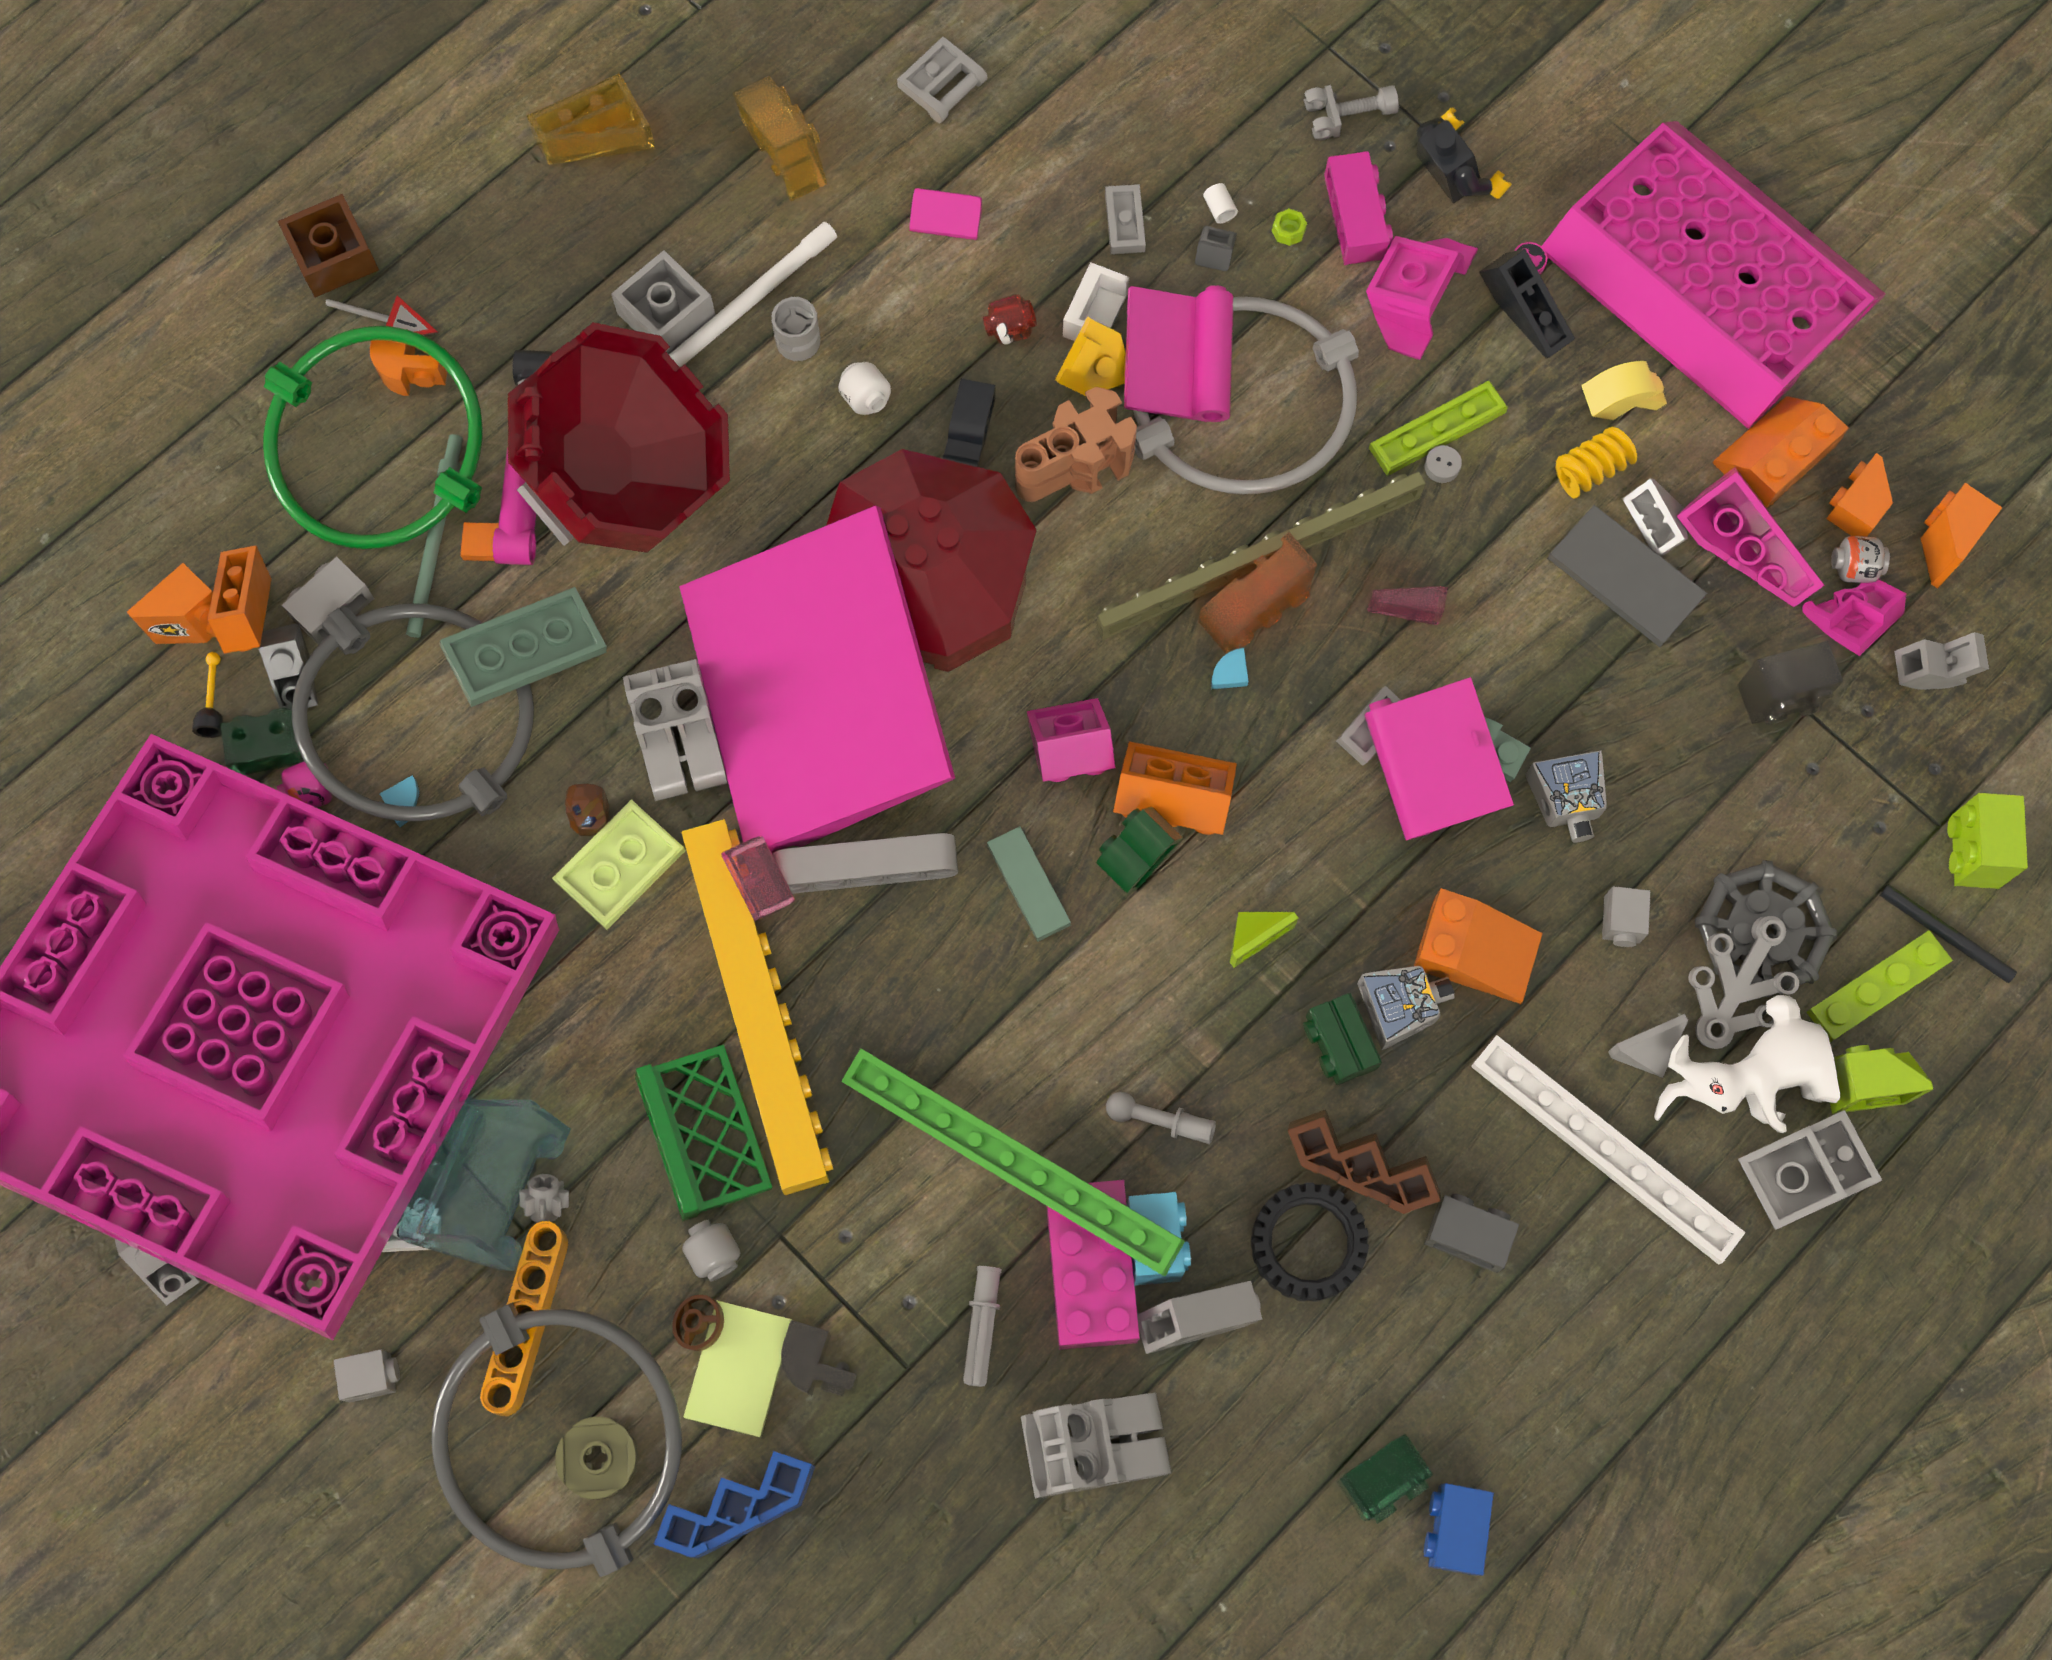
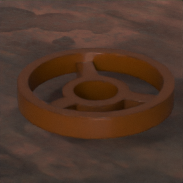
M694 1295L687 1298L680 1304L673 1318L672 1328L676 1341L682 1347L692 1351H702L711 1347L718 1340L723 1330L724 1314L720 1304L711 1297ZM707 1300L713 1305L716 1315H706V1313L700 1310L693 1309L691 1304L696 1301ZM698 1315L699 1322L696 1327L692 1328V1320ZM681 1318H682V1326H683V1328H684V1330H685L684 1340H683V1338H682V1336H681V1333H680V1321H681ZM716 1323L714 1332L707 1341L700 1345L691 1346L695 1335L703 1333L708 1324Z

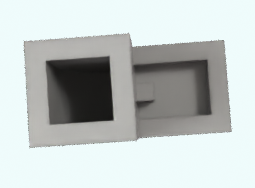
M1975 632L1945 644L1924 639L1894 651L1899 685L1913 689H1945L1967 683V677L1989 669L1984 635Z

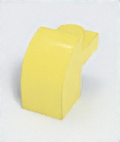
M1634 361L1617 365L1581 385L1592 417L1615 420L1634 407L1658 410L1667 404L1663 394V383L1656 373L1650 372L1646 361Z

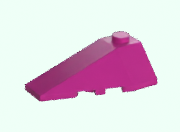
M1735 467L1707 487L1676 515L1698 545L1727 562V564L1736 570L1738 569L1793 607L1825 586Z

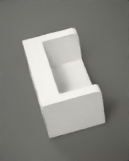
M1090 262L1063 319V337L1075 341L1087 317L1112 328L1128 295L1129 277Z

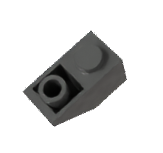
M299 623L263 631L261 645L258 647L281 714L292 711L296 684L304 665L310 657ZM314 682L308 699V707L318 705Z

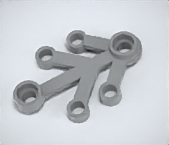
M1764 916L1758 918L1753 923L1751 933L1755 942L1737 974L1735 973L1730 955L1733 950V940L1727 934L1719 933L1713 934L1708 939L1707 948L1714 956L1724 992V997L1718 1008L1711 990V986L1715 981L1714 972L1708 967L1698 966L1693 968L1688 976L1690 984L1696 990L1702 1016L1697 1020L1695 1033L1700 1043L1704 1046L1720 1049L1731 1042L1735 1032L1757 1026L1771 1028L1774 1025L1773 1018L1769 1023H1765L1762 1019V1013L1766 1010V1004L1759 1006L1753 1013L1732 1017L1739 1003L1776 993L1790 995L1798 990L1799 979L1792 972H1779L1772 979L1750 984L1771 946L1780 944L1786 936V927L1781 919L1775 916ZM1770 924H1773L1777 929V934L1774 938H1770L1766 934V928ZM1718 938H1722L1726 944L1722 952L1717 951L1715 948V941ZM1701 970L1707 975V981L1703 985H1700L1696 980V975ZM1784 976L1789 977L1791 980V986L1788 990H1784L1781 987V979ZM1714 1023L1720 1024L1722 1029L1721 1034L1717 1037H1714L1710 1030Z

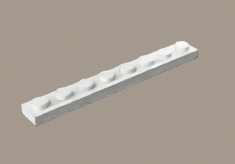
M1496 1035L1471 1066L1717 1264L1725 1261L1744 1236L1745 1232L1499 1036Z

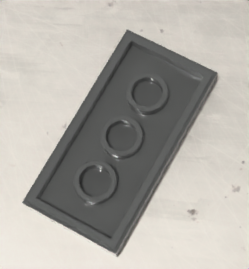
M1595 505L1591 507L1552 550L1547 558L1660 648L1707 595V592Z

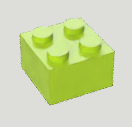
M1978 793L1949 818L1947 832L1949 838H1952L1953 852L1949 858V870L1954 874V886L2000 889L2028 868L2024 796Z

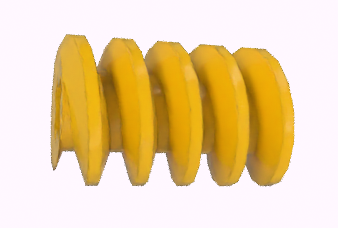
M1609 427L1603 433L1593 436L1591 440L1581 443L1580 447L1572 448L1568 454L1559 456L1555 467L1557 477L1564 491L1571 498L1575 499L1580 496V489L1588 492L1592 489V483L1596 485L1602 484L1604 481L1603 475L1607 478H1612L1615 475V469L1624 471L1626 470L1627 462L1631 465L1635 464L1637 452L1631 439L1622 430L1616 427Z

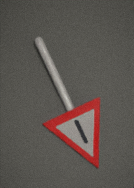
M396 296L389 316L327 299L325 302L327 306L386 322V326L408 329L423 336L439 334L437 330L398 296Z

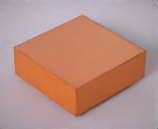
M464 522L460 553L462 560L494 561L493 536L495 529L499 527V523Z

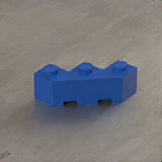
M773 1451L760 1490L721 1478L707 1517L668 1504L654 1545L699 1559L802 1506L815 1466Z

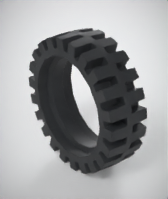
M1306 1182L1305 1184H1295L1282 1189L1265 1203L1255 1220L1251 1237L1254 1263L1257 1265L1258 1272L1262 1278L1268 1281V1285L1274 1290L1277 1289L1281 1292V1295L1288 1298L1292 1297L1304 1302H1315L1331 1298L1344 1291L1354 1282L1366 1262L1369 1249L1368 1229L1364 1225V1217L1362 1213L1357 1211V1206L1352 1200L1346 1199L1344 1197L1345 1194L1341 1191L1330 1189L1331 1186L1325 1184L1315 1185V1183ZM1302 1204L1318 1205L1332 1212L1342 1223L1347 1236V1254L1341 1267L1331 1276L1319 1280H1304L1287 1273L1277 1262L1272 1249V1230L1278 1218L1288 1209Z

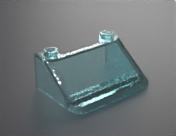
M465 1100L402 1214L396 1228L397 1236L409 1244L494 1269L514 1271L521 1256L522 1248L517 1240L511 1236H506V1233L520 1201L519 1191L525 1189L537 1158L553 1160L562 1153L571 1129L532 1100Z

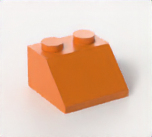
M1967 483L1956 494L1949 490L1924 521V524L1929 526V528L1921 537V543L1931 585L1937 589L1962 563L2002 509L2001 506Z

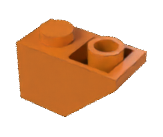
M1877 453L1868 464L1861 460L1848 477L1854 482L1851 487L1846 489L1841 486L1829 502L1835 508L1826 519L1850 536L1867 537L1893 504L1883 458Z

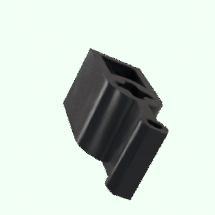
M960 379L943 459L979 467L982 449L986 442L996 400L995 385Z

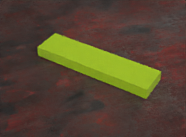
M1488 380L1371 442L1369 450L1385 474L1389 476L1427 456L1433 448L1445 446L1502 416L1507 412L1508 407Z

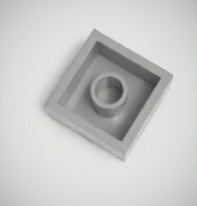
M664 250L611 293L617 314L635 331L660 335L670 346L666 351L668 354L715 316L711 295Z

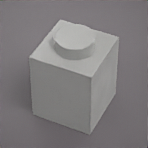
M1613 886L1604 896L1602 939L1613 940V944L1616 946L1633 947L1648 935L1649 890Z
M380 1349L334 1360L339 1400L350 1403L396 1392L395 1382L400 1380V1371L397 1359L395 1357L391 1358V1353Z

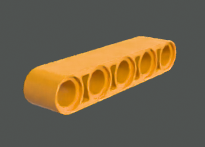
M550 1221L538 1222L530 1228L507 1301V1305L512 1302L514 1303L518 1314L526 1308H531L533 1311L551 1308L568 1249L567 1235L556 1224ZM547 1232H555L557 1239L554 1247L547 1251H541L539 1248L541 1236ZM536 1270H543L545 1273L544 1284L538 1289H530L528 1287L530 1274ZM545 1326L526 1329L530 1339L514 1346L520 1347L523 1353L522 1360L516 1367L508 1368L505 1363V1356L510 1349L498 1355H495L494 1351L492 1352L480 1397L482 1405L486 1410L499 1416H510L521 1408ZM508 1386L511 1391V1399L506 1406L497 1408L493 1400L494 1394L500 1387Z

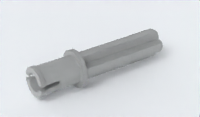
M977 1266L974 1301H969V1306L973 1308L963 1381L970 1386L982 1387L987 1383L995 1312L1000 1309V1305L997 1304V1296L1002 1269L996 1267Z

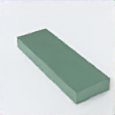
M1019 826L988 841L987 847L1037 942L1071 926L1069 917L1021 827Z

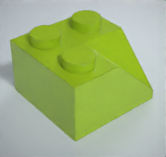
M1869 1045L1850 1047L1845 1050L1846 1054L1834 1057L1840 1100L1837 1103L1830 1102L1832 1114H1837L1843 1110L1845 1112L1904 1105L1933 1090L1931 1080L1910 1052L1895 1054L1894 1048L1870 1051Z

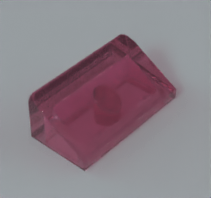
M763 836L752 838L721 853L754 921L774 914L794 903V896Z

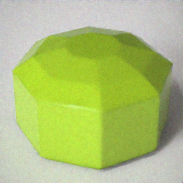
M1286 209L1277 213L1272 233L1277 242L1291 246L1302 241L1307 222L1301 212Z

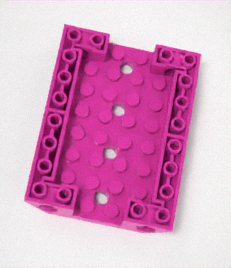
M1678 121L1663 122L1570 208L1541 246L1553 263L1748 429L1796 383L1801 373L1836 339L1841 340L1886 295V293ZM1643 185L1649 189L1650 194L1647 196L1639 195L1634 191L1633 187ZM1696 229L1702 234L1703 238L1699 240L1691 239L1685 230ZM1748 273L1754 277L1756 283L1745 284L1740 280L1738 274ZM1796 317L1803 318L1807 321L1809 328H1797L1793 324L1792 319Z

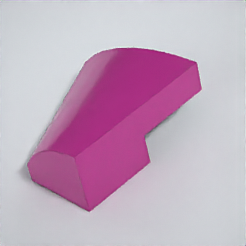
M1878 579L1873 583H1860L1858 587L1853 589H1842L1834 592L1832 600L1817 605L1812 600L1808 601L1803 605L1802 612L1825 634L1860 656L1905 613L1906 593Z

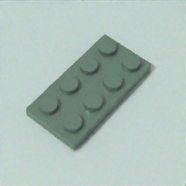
M576 587L440 640V647L471 707L602 655L607 651V646Z

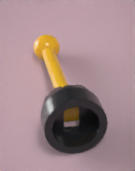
M210 652L206 656V662L209 665L206 707L195 714L192 732L195 735L205 738L221 736L224 726L223 716L213 709L216 667L221 662V657L216 652Z

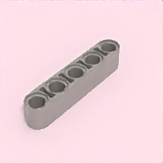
M947 833L787 848L773 853L775 890L784 894L943 879L958 874L955 837Z

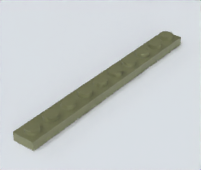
M1419 472L1408 477L1406 474L1399 475L1392 479L1388 486L1379 490H1375V488L1368 489L1358 495L1356 500L1345 505L1343 502L1332 505L1323 515L1314 519L1311 516L1305 517L1296 522L1293 528L1287 531L1269 533L1258 544L1251 547L1248 545L1240 546L1222 560L1216 561V559L1206 561L1195 572L1186 576L1184 574H1177L1168 579L1165 585L1157 589L1146 588L1136 593L1130 601L1121 605L1116 602L1106 606L1097 615L1096 629L1102 641L1416 501L1421 498L1426 483Z

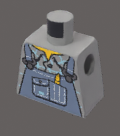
M1595 751L1532 763L1525 775L1549 827H1556L1568 824L1571 840L1574 843L1592 839L1594 834L1590 820L1600 818L1607 805L1602 752Z
M1422 966L1365 973L1361 975L1357 983L1381 1050L1387 1049L1436 1023L1440 1017L1437 1004L1454 999L1455 997L1448 977L1429 982Z

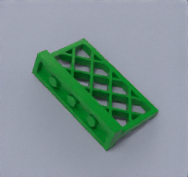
M724 1045L652 1067L649 1064L636 1068L635 1080L682 1222L697 1217L699 1213L772 1189V1184ZM716 1057L719 1058L723 1072L717 1083L697 1073L703 1061ZM696 1064L693 1070L685 1068L687 1066ZM676 1070L689 1078L681 1093L678 1094L665 1087L662 1074ZM724 1078H726L729 1089L721 1085ZM693 1079L713 1088L705 1106L684 1097ZM718 1091L733 1098L735 1107L729 1118L709 1109ZM669 1097L677 1100L673 1108L671 1106ZM681 1103L701 1112L692 1130L678 1124L676 1121L675 1113ZM737 1113L741 1124L733 1121ZM705 1115L726 1124L717 1142L697 1133ZM729 1127L745 1134L747 1143L741 1154L721 1145ZM681 1133L689 1136L685 1144L683 1142ZM693 1138L713 1148L704 1166L690 1160L688 1157L687 1149ZM749 1148H750V1151H751L753 1160L745 1156L746 1153L748 1152ZM717 1150L738 1160L729 1178L709 1169ZM742 1162L757 1169L761 1183L745 1187L733 1181ZM692 1168L701 1172L697 1181ZM705 1174L725 1184L719 1197L703 1202L699 1185ZM729 1187H732L737 1190L726 1194Z

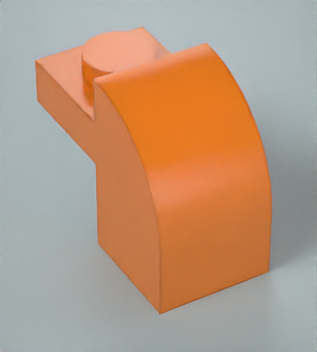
M371 341V360L382 382L391 391L409 396L410 384L425 388L434 385H446V369L431 356L415 355L416 347L395 341Z

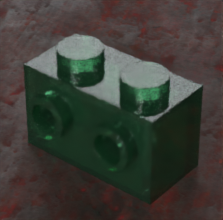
M278 708L270 711L268 715L258 717L241 715L233 718L231 722L221 723L225 765L233 771L247 775L289 767L304 762L295 740L292 710Z

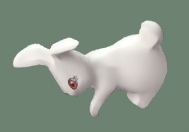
M1777 995L1766 1001V1013L1773 1017L1774 1025L1771 1029L1764 1032L1750 1054L1738 1063L1728 1065L1717 1062L1697 1063L1691 1061L1688 1052L1689 1036L1683 1035L1671 1051L1668 1067L1681 1074L1685 1080L1667 1085L1659 1097L1654 1118L1656 1121H1659L1666 1108L1678 1096H1688L1712 1107L1722 1114L1735 1111L1743 1098L1746 1097L1751 1116L1763 1124H1769L1777 1132L1785 1133L1787 1131L1786 1124L1782 1121L1786 1114L1776 1111V1093L1778 1090L1799 1086L1801 1095L1805 1099L1820 1103L1822 1101L1837 1103L1840 1100L1834 1056L1828 1034L1820 1024L1801 1019L1800 1008L1795 999L1786 995Z

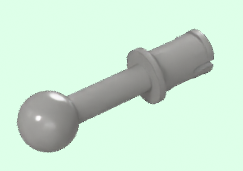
M1126 1092L1112 1094L1106 1103L1107 1114L1112 1120L1126 1122L1134 1118L1172 1129V1138H1177L1179 1135L1211 1144L1215 1133L1216 1121L1185 1113L1183 1108H1178L1176 1114L1137 1104L1134 1098Z

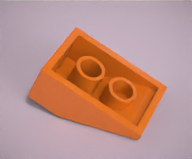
M1441 888L1433 900L1414 966H1422L1427 974L1439 978L1448 977L1452 982L1522 1004L1543 933L1476 899Z

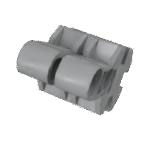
M694 659L624 676L625 692L633 714L636 735L643 753L655 801L688 793L681 763L686 760L695 791L728 784L698 660ZM685 689L693 690L698 696L697 706L690 711L683 710L677 703L679 693ZM649 698L657 699L662 706L660 716L654 720L647 719L641 712L642 703ZM673 726L678 727L685 755H679Z
M1156 1393L1115 1399H1098L1076 1405H1060L1021 1416L1035 1498L1055 1496L1073 1491H1084L1172 1474L1165 1437L1140 1441L1137 1439L1138 1434L1163 1429ZM1068 1423L1071 1427L1073 1437L1069 1435ZM1119 1438L1120 1443L1111 1444V1439ZM1074 1459L1077 1460V1463H1078L1079 1475H1078L1077 1470H1076V1468H1075Z

